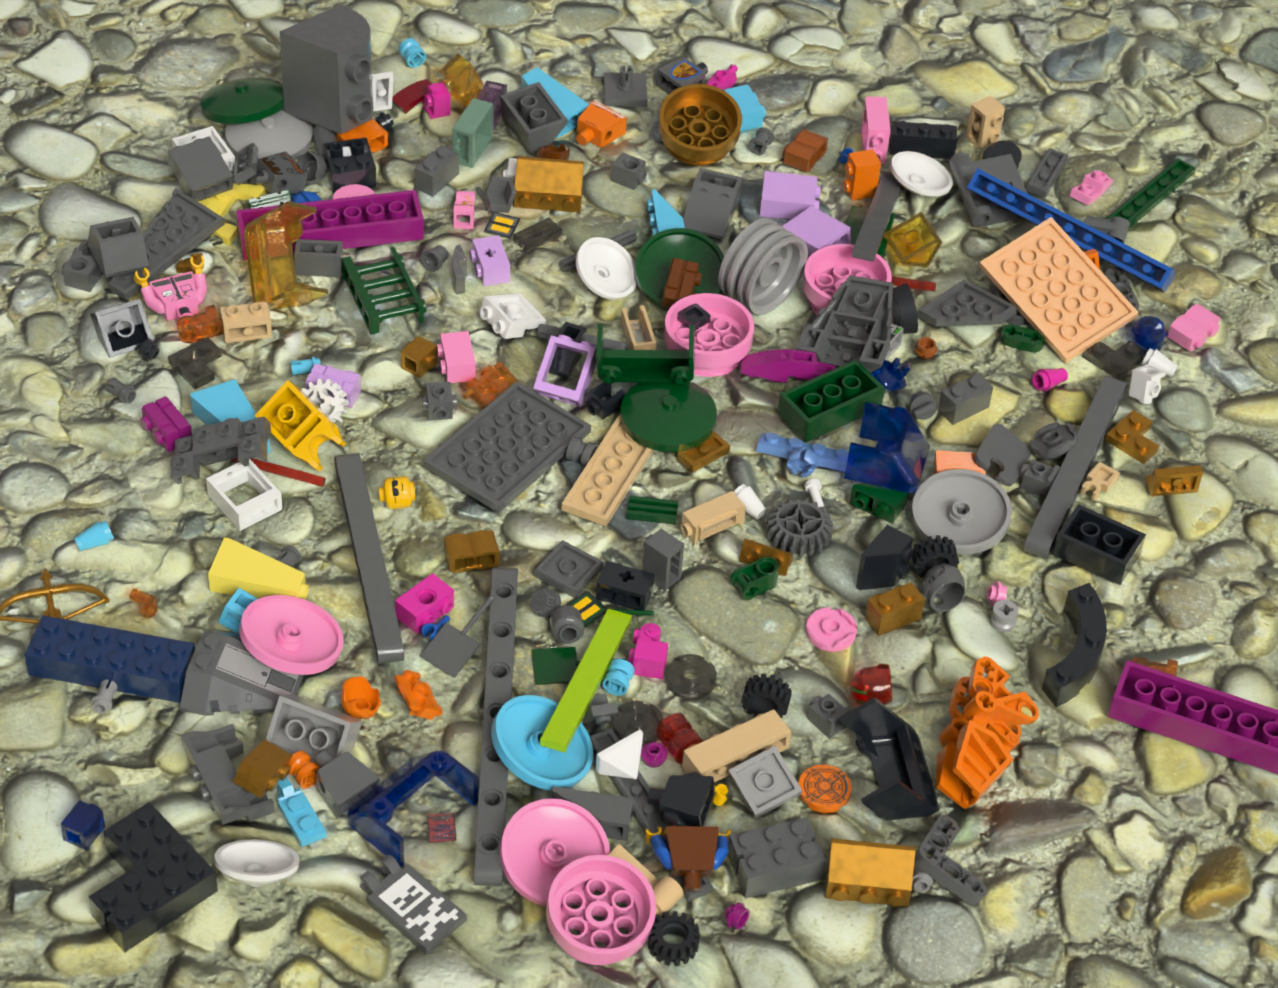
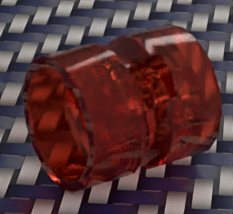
M674 713L666 717L656 728V736L679 764L683 762L684 750L693 744L703 742L696 730L692 729V725L681 713Z

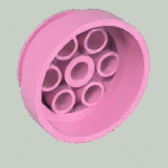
M834 244L817 250L808 258L803 277V289L808 297L811 309L819 316L818 312L821 308L825 309L833 300V294L850 275L891 282L892 274L887 262L879 254L876 255L873 262L853 258V244Z
M712 293L690 295L674 303L668 310L665 318L664 340L669 350L689 351V328L678 320V312L691 304L697 303L711 315V320L695 330L694 375L715 377L735 370L741 364V359L748 354L753 343L754 321L748 309L730 297Z
M608 855L582 857L565 866L551 885L546 905L547 923L554 939L571 957L591 965L612 964L636 953L648 939L656 916L655 895L647 878L627 861ZM597 890L602 895H593L590 891ZM622 902L627 907L620 908L615 903ZM573 903L576 904L579 908L571 909L567 906V904ZM600 916L604 919V921L599 922L594 920L592 917ZM625 928L630 933L622 934L618 931V929ZM576 929L581 934L573 935L569 932V930ZM595 942H602V943H604L607 947H605V948H600V947H597L594 943H595Z

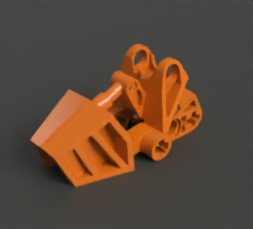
M986 656L979 658L972 665L969 677L960 678L954 685L949 705V714L953 720L939 735L940 744L944 748L937 754L936 788L964 809L974 805L1004 774L1014 760L1009 753L1019 744V737L1021 736L1020 725L1032 724L1039 717L1038 708L1025 691L1011 694L1004 687L1010 676L994 660ZM958 705L964 707L963 714L958 711ZM1021 707L1028 708L1032 712V717L1023 714Z

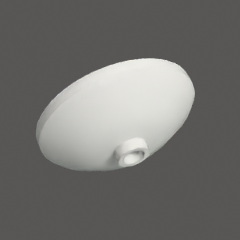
M905 151L897 153L891 160L890 169L895 179L905 189L914 194L938 197L947 194L953 185V179L949 171L929 156Z
M595 237L585 241L580 246L576 254V267L582 281L591 291L601 297L618 300L627 297L637 285L635 276L636 265L631 255L621 245L607 238Z
M240 840L221 846L215 852L214 863L225 876L242 884L259 887L279 882L291 876L299 867V855L292 848L277 842Z

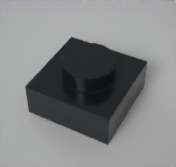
M695 303L678 312V320L688 328L690 325H694V330H697L710 322L711 315Z

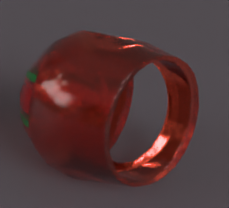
M880 663L876 667H864L853 675L850 681V693L858 705H862L874 697L884 705L892 703V682L889 664Z

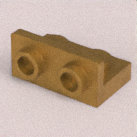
M1201 465L1154 469L1152 475L1145 477V482L1151 496L1198 492L1203 470Z

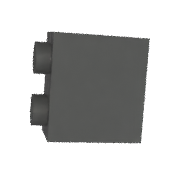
M338 5L280 31L284 112L339 134H343L372 119L374 108L371 31L367 20L351 8Z

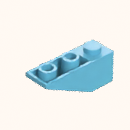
M652 189L651 199H647V211L651 212L649 214L650 227H654L652 228V236L667 229L685 228L682 216L655 189Z

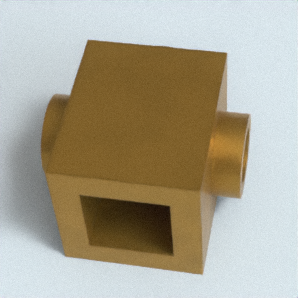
M420 336L407 343L401 351V368L419 378L430 369H433L438 362L437 345Z

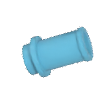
M312 356V359L292 360L293 376L311 373L314 364L321 365L320 358Z

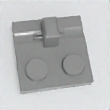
M776 746L728 770L730 778L754 818L802 794L801 787Z

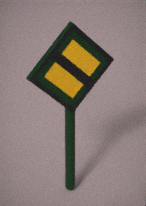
M588 590L566 604V606H573L580 611L584 627L601 617L609 609ZM612 609L629 615H654V611Z

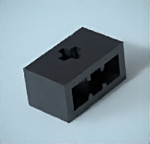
M606 561L597 581L596 598L634 610H645L654 590L655 574Z

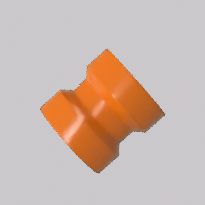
M301 750L292 754L293 756L288 764L291 767L289 774L296 777V782L304 789L315 785L316 773L320 767L316 763L311 762V757L305 751Z

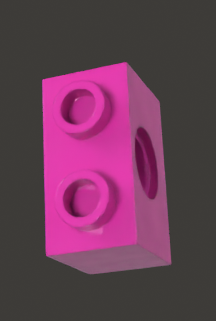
M432 573L395 600L397 619L416 634L419 633L425 624H433L440 616L452 610L454 607V589Z

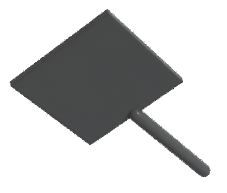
M490 595L462 631L446 622L421 653L420 657L455 678L481 645V643L472 639L466 633L492 602L494 596Z

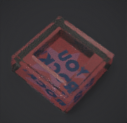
M454 813L427 815L429 843L456 841Z

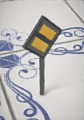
M476 187L477 192L484 201V193L480 187ZM490 211L492 216L484 233L511 239L521 218Z

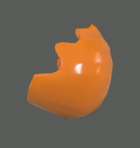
M362 676L351 677L344 682L340 699L344 712L356 719H370L374 717L381 705L379 690L377 688L373 689L368 680Z

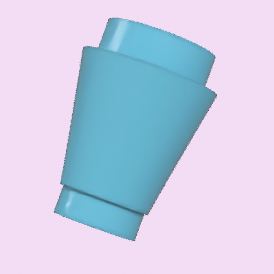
M98 521L77 537H74L80 551L109 544V541L114 539L106 521L101 523Z

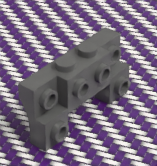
M264 416L241 422L238 418H229L223 422L207 424L193 429L192 436L175 440V455L171 456V479L177 484H182V477L191 475L195 480L200 479V462L207 466L238 457V460L246 467L249 466V459L259 457L262 462L268 461L267 444L271 434V423Z
M233 724L212 731H192L181 735L182 745L192 763V766L189 767L191 778L194 783L199 782L201 786L199 787V792L203 802H209L212 810L216 811L222 825L245 816L250 822L275 813L272 798L269 799L265 794L260 799L232 782L237 772L229 758L244 753L243 742L237 739Z

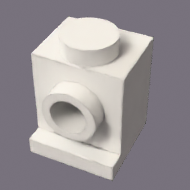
M1147 364L1133 369L1129 396L1138 399V402L1143 404L1152 403V398L1157 397L1160 392L1161 377L1165 376L1166 372Z

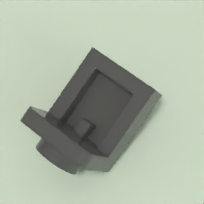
M606 694L594 695L584 715L585 724L595 722L596 725H602L611 722V719L618 713L617 703H608Z

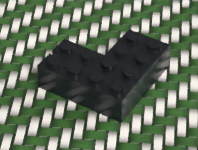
M150 802L103 831L106 851L126 873L89 896L91 915L106 933L109 931L110 937L124 953L218 892L216 871Z

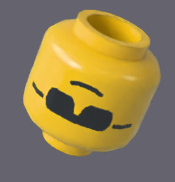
M407 476L386 478L384 480V487H379L380 502H385L387 508L391 510L409 508L412 501H416L414 481H410Z

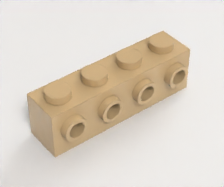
M774 709L765 714H758L752 720L743 724H736L730 730L721 734H715L699 744L689 746L683 752L682 768L687 774L698 772L703 776H712L714 782H717L729 776V769L774 746L777 747L779 752L788 749L791 730Z

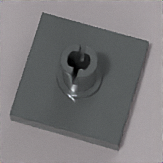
M625 66L620 67V73H604L605 106L647 107L646 73H633L634 69L631 66H627V73Z

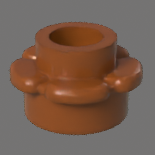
M929 337L920 338L915 345L916 354L922 358H931L938 351L936 342Z

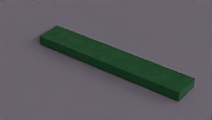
M1177 158L1106 219L1111 220L1113 217L1124 218L1130 222V229L1195 173L1196 168Z

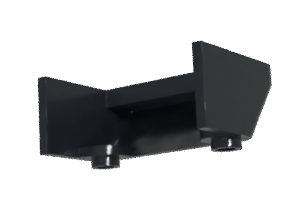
M875 697L840 717V721L855 732L857 737L855 744L858 750L872 759L879 789L861 798L862 804L871 809L878 818H883L886 821L929 817L939 811L938 801L918 734L911 725Z

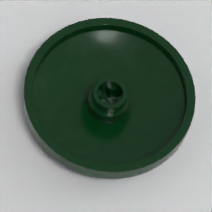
M258 77L236 79L219 84L202 96L200 100L202 114L211 121L223 124L249 123L267 118L284 107L283 84L273 79Z
M673 228L653 235L641 247L636 259V281L643 295L654 305L662 308V297L672 258L699 264L698 272L702 273L699 287L695 286L693 292L697 294L712 293L719 295L722 292L719 288L718 276L724 255L719 246L708 236L691 229Z
M691 381L683 385L677 383L640 382L632 387L624 396L621 403L620 418L625 432L640 445L662 452H679L699 446L711 436L716 425L717 409L710 394Z

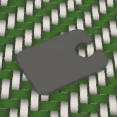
M995 423L988 431L974 458L976 463L985 471L990 467V461L996 462L1001 467L1002 472L995 479L1003 485L1010 487L1019 477L1023 465L1026 464L1031 455V450L1027 444L1006 427Z

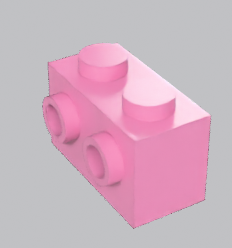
M469 331L440 334V344H437V356L442 358L440 360L441 374L446 375L447 382L476 381V363Z

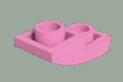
M1094 170L1085 175L1083 183L1072 188L1070 197L1090 205L1109 188L1113 179L1109 178L1102 171Z

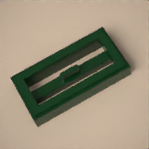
M629 496L627 520L676 525L678 501Z

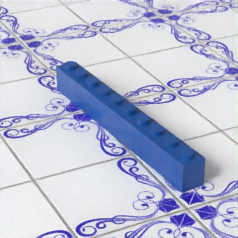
M978 168L967 186L972 193L1036 226L1052 217L1080 249L1084 251L1096 249L1099 259L1122 269L1124 272L1163 292H1166L1176 274L1171 267Z

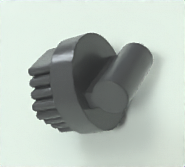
M921 390L912 395L909 407L914 417L925 420L935 414L937 403L931 394Z
M551 589L537 590L532 593L529 606L537 615L550 618L553 611L561 607V597L558 592Z

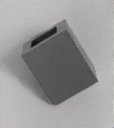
M490 177L483 195L488 211L509 213L516 195L512 178Z

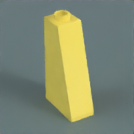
M224 537L208 573L210 591L232 596L238 588H241L257 599L272 595H287L305 600L309 591V585L305 584V573Z

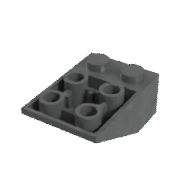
M700 168L684 213V227L698 231L706 236L724 239L741 199L743 178Z

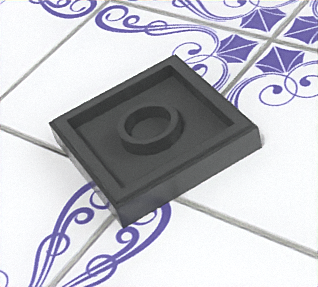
M562 540L534 569V577L576 598L603 569L604 562Z

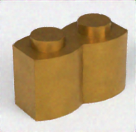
M479 530L471 534L455 533L444 538V553L450 572L462 573L474 568L490 569L499 565L500 551L494 531Z

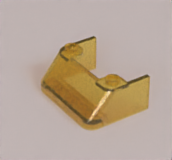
M287 201L246 225L244 239L253 303L267 301L269 310L300 307L328 294V289L309 286L307 283L297 284L292 243L297 241L303 232L301 220L317 212L316 207Z

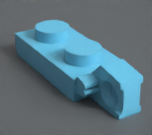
M287 777L284 781L280 780L277 789L280 796L276 797L278 809L299 845L304 847L327 837L324 826L300 788L294 790Z

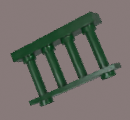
M394 246L390 247L389 260L358 266V264L354 265L351 256L342 258L343 278L370 335L379 333V323H382V320L410 313L415 314L419 324L424 323V313L427 311L425 301L420 299L405 269L403 256L401 254L398 255ZM391 268L395 273L394 275L368 281L361 279V275ZM400 283L402 287L401 290L375 296L368 294L370 289ZM407 298L410 303L382 311L375 309L377 304Z

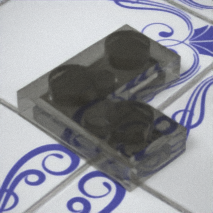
M206 337L168 356V362L196 390L215 380L214 372L206 364L222 357L221 349L209 337Z
M1130 340L1116 351L1100 341L1084 350L1082 358L1120 380L1143 361L1148 351Z

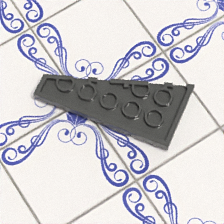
M175 188L170 201L165 202L163 211L153 219L143 234L149 263L147 283L154 280L225 225L224 218ZM142 270L137 271L140 278H145ZM135 272L116 275L109 282L110 290L124 300L132 297L142 286L135 283Z

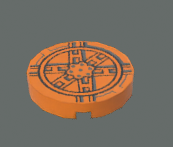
M826 764L812 766L801 774L798 782L802 789V794L799 795L800 800L808 804V808L813 811L833 813L849 802L852 791L850 779L845 772L837 767Z

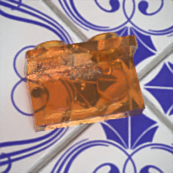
M499 361L494 367L488 365L480 373L482 376L480 379L477 380L474 377L465 386L467 391L462 397L466 400L472 396L484 409L516 381H520Z

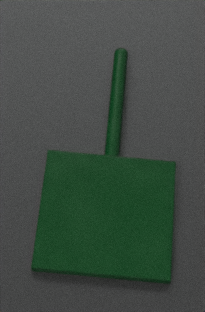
M576 647L532 649L535 685L570 683L581 662L577 661Z

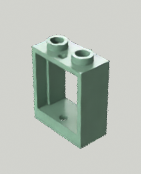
M475 98L471 100L452 128V150L459 153V165L469 168L474 167L493 138V103Z

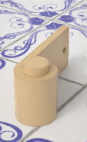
M620 844L608 854V856L617 857L632 864L647 878L655 895L656 916L660 915L663 918V912L669 911L683 897V889L677 881L668 876L658 880Z

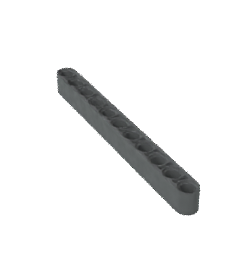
M1107 375L1104 376L1077 432V442L1068 451L1028 534L1023 549L1024 552L1046 560L1049 558L1055 545L1057 534L1065 524L1124 398L1128 382Z
M360 453L338 455L334 457L336 474L377 663L379 665L404 661L402 638Z

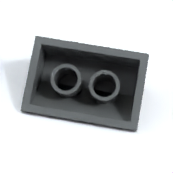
M540 82L500 95L501 114L529 153L538 151L541 147L549 146L568 123L567 118Z

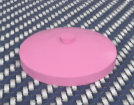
M272 595L255 600L245 609L239 625L242 643L257 660L273 669L290 674L309 675L329 669L337 662L344 643L343 633L339 624L327 611L310 601L293 596Z
M561 799L534 801L518 810L506 825L499 846L503 872L513 888L529 901L545 907L551 885L565 866L582 857L608 855L610 853L607 836L596 818L581 806ZM591 890L590 892L594 894L596 890ZM573 903L567 904L568 907L576 905Z

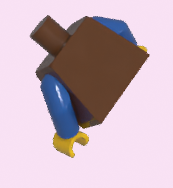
M666 826L662 837V828L657 827V833H650L646 829V843L652 847L654 854L662 866L670 871L672 877H684V891L698 892L701 890L700 877H710L712 871L718 869L726 858L731 830L727 829L726 834L719 833V827Z

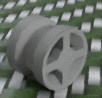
M999 600L993 606V614L990 621L992 627L1000 632L1013 630L1019 610L1017 605L1009 600Z

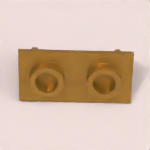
M744 538L739 561L751 564L760 558L771 557L778 562V574L787 576L789 565L791 566L794 556H791L792 553Z

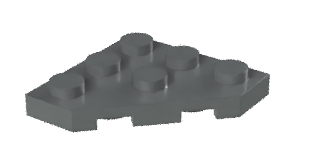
M962 280L919 309V318L936 327L1002 324L1016 314L1017 306L966 280Z

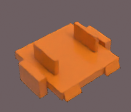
M406 670L401 676L395 675L394 680L399 688L398 693L403 695L409 709H411L409 711L410 715L432 720L435 716H440L444 713L441 706L436 702L430 685L419 681L421 678L420 673Z

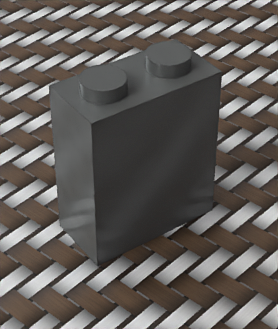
M210 136L202 139L199 138L191 143L168 150V164L186 195L199 202L233 189V174Z

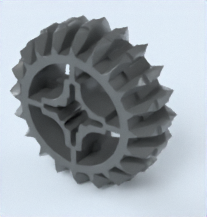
M797 497L795 501L787 499L785 503L779 502L777 507H772L767 517L766 532L769 542H773L774 548H780L783 551L792 553L791 556L799 554L802 558L804 554H808L811 557L814 552L820 553L822 548H826L832 538L833 523L830 513L825 511V507H818L817 502L809 503L808 498L805 501H800Z

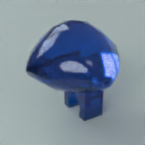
M1144 316L1138 319L1129 329V337L1135 344L1147 351L1150 348L1160 351L1165 337L1168 336V333L1165 332L1164 322L1153 316Z
M896 357L892 363L889 360H884L882 367L871 372V374L885 387L884 392L899 391L907 386L904 377L911 370L909 363L906 362L903 367L897 368L901 364L899 358Z

